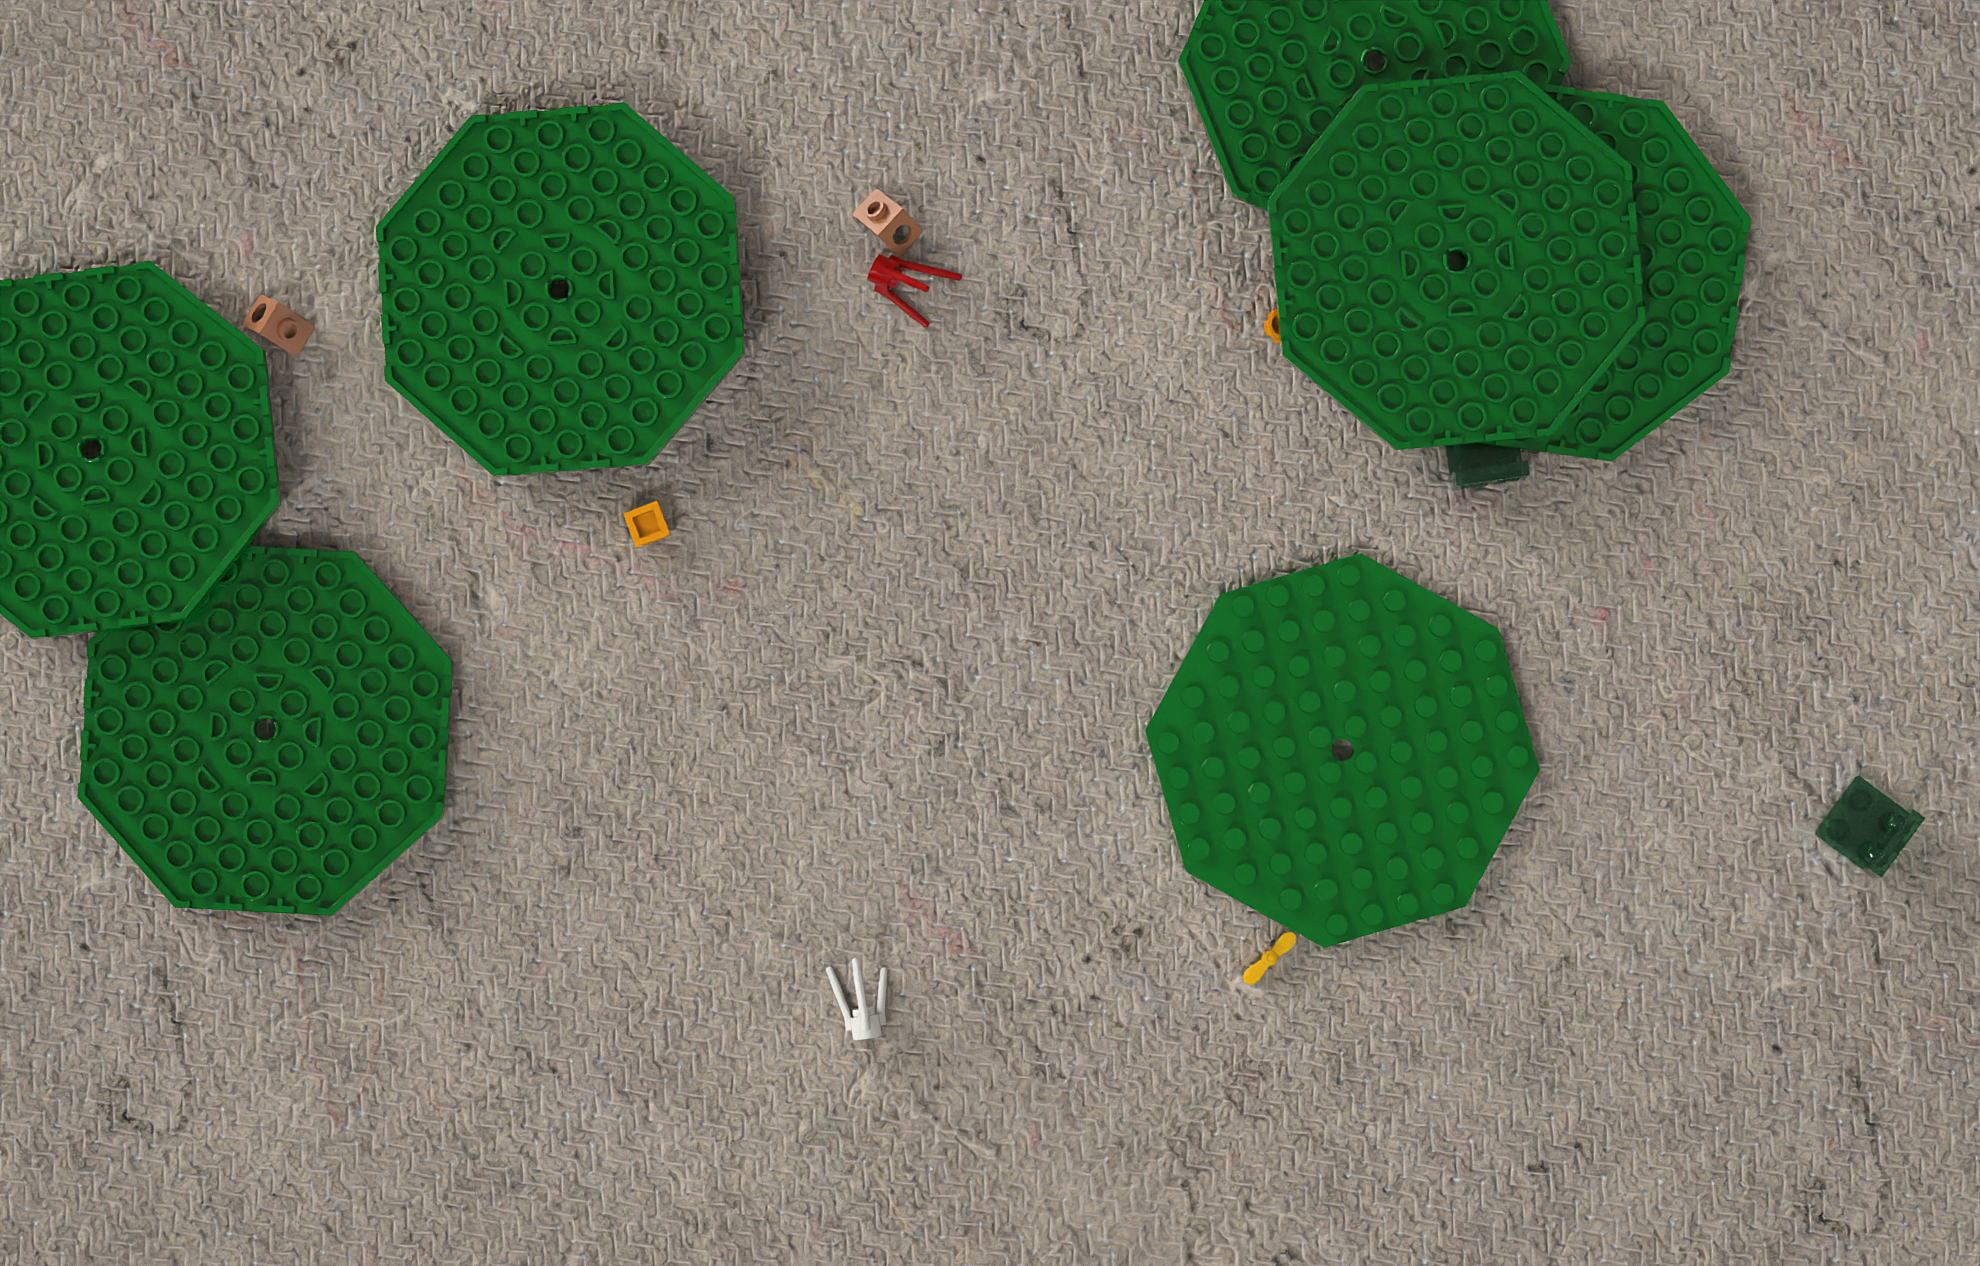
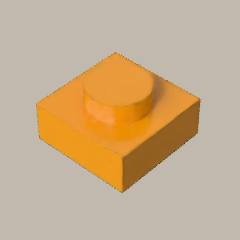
M658 501L623 513L637 549L671 536Z

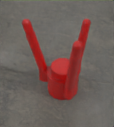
M879 254L874 260L867 277L868 281L876 284L874 291L887 297L923 327H928L929 322L889 288L897 289L900 282L924 292L929 291L928 285L904 275V269L957 281L962 279V275L902 260L892 254L889 258Z

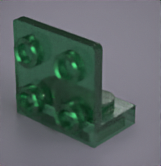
M1481 443L1445 446L1452 491L1522 481L1530 475L1528 460L1522 461L1520 449Z
M1856 776L1822 820L1814 834L1870 877L1882 878L1925 820V817L1914 809H1903L1862 777Z

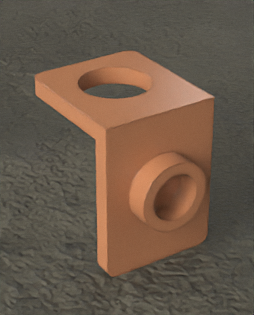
M875 189L853 212V216L875 233L898 257L922 233V229L908 213L878 189ZM901 225H907L908 234L905 239L900 242H894L893 234L895 230Z
M263 294L258 297L243 321V326L262 335L294 356L299 355L315 328L312 323ZM266 306L263 317L256 322L258 313Z

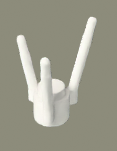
M852 959L858 1008L852 1010V1016L834 969L828 967L826 971L844 1016L846 1031L852 1030L853 1040L882 1036L881 1026L886 1025L887 969L881 968L877 1011L875 1013L874 1006H866L859 959Z

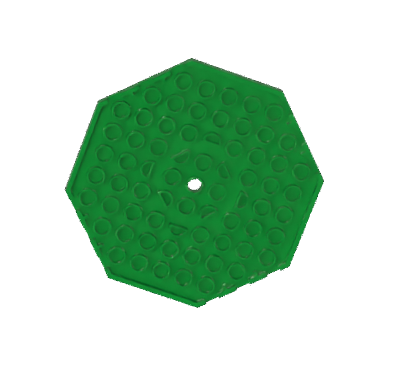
M1204 0L1178 60L1179 68L1232 197L1268 212V198L1362 85L1419 79H1439L1473 74H1493L1519 70L1533 83L1560 86L1571 63L1570 55L1547 0ZM1372 52L1380 54L1384 59V67L1378 72L1369 70L1364 66V57Z
M1519 70L1493 74H1473L1439 79H1419L1362 85L1267 200L1282 357L1394 450L1553 435L1646 322L1641 286L1643 284L1641 259L1638 253L1636 205L1633 199L1632 165ZM1457 250L1465 255L1466 266L1463 270L1454 271L1449 269L1447 256L1451 251Z
M1534 83L1632 165L1633 199L1636 205L1638 253L1641 259L1643 281L1641 286L1646 322L1553 435L1478 443L1611 462L1729 373L1732 339L1735 335L1738 314L1737 303L1740 285H1742L1746 257L1744 254L1751 218L1664 101ZM1454 250L1448 253L1447 265L1449 269L1454 271L1464 269L1466 257L1462 252Z
M624 102L591 107L588 105L563 107L545 111H516L498 115H471L376 226V240L379 245L380 262L378 263L379 291L382 296L383 313L381 314L382 342L385 346L386 366H384L385 381L495 477L650 465L746 354L736 199ZM559 280L567 281L569 284L568 297L561 300L554 299L551 295L552 285Z
M151 261L136 262L133 265L118 267L112 265L89 268L72 273L59 272L36 275L33 278L0 280V614L34 640L189 620L281 506L266 351ZM98 440L101 444V456L95 459H87L84 455L85 445L89 441Z
M248 546L189 620L99 631L87 643L88 667L84 688L83 708L85 713L84 728L81 734V773L77 798L175 908L334 916L444 818L454 661L354 551ZM263 719L272 720L276 727L274 737L268 740H262L256 731L258 723Z
M1362 553L1220 594L1145 729L1185 871L1323 948L1466 907L1540 771L1498 628ZM1337 740H1346L1353 748L1351 757L1346 761L1337 760L1332 754V746Z

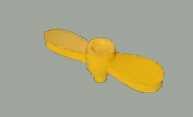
M1293 932L1281 935L1272 949L1262 954L1261 960L1245 970L1243 973L1244 983L1252 985L1258 982L1267 968L1277 963L1279 956L1293 948L1297 940L1296 935Z

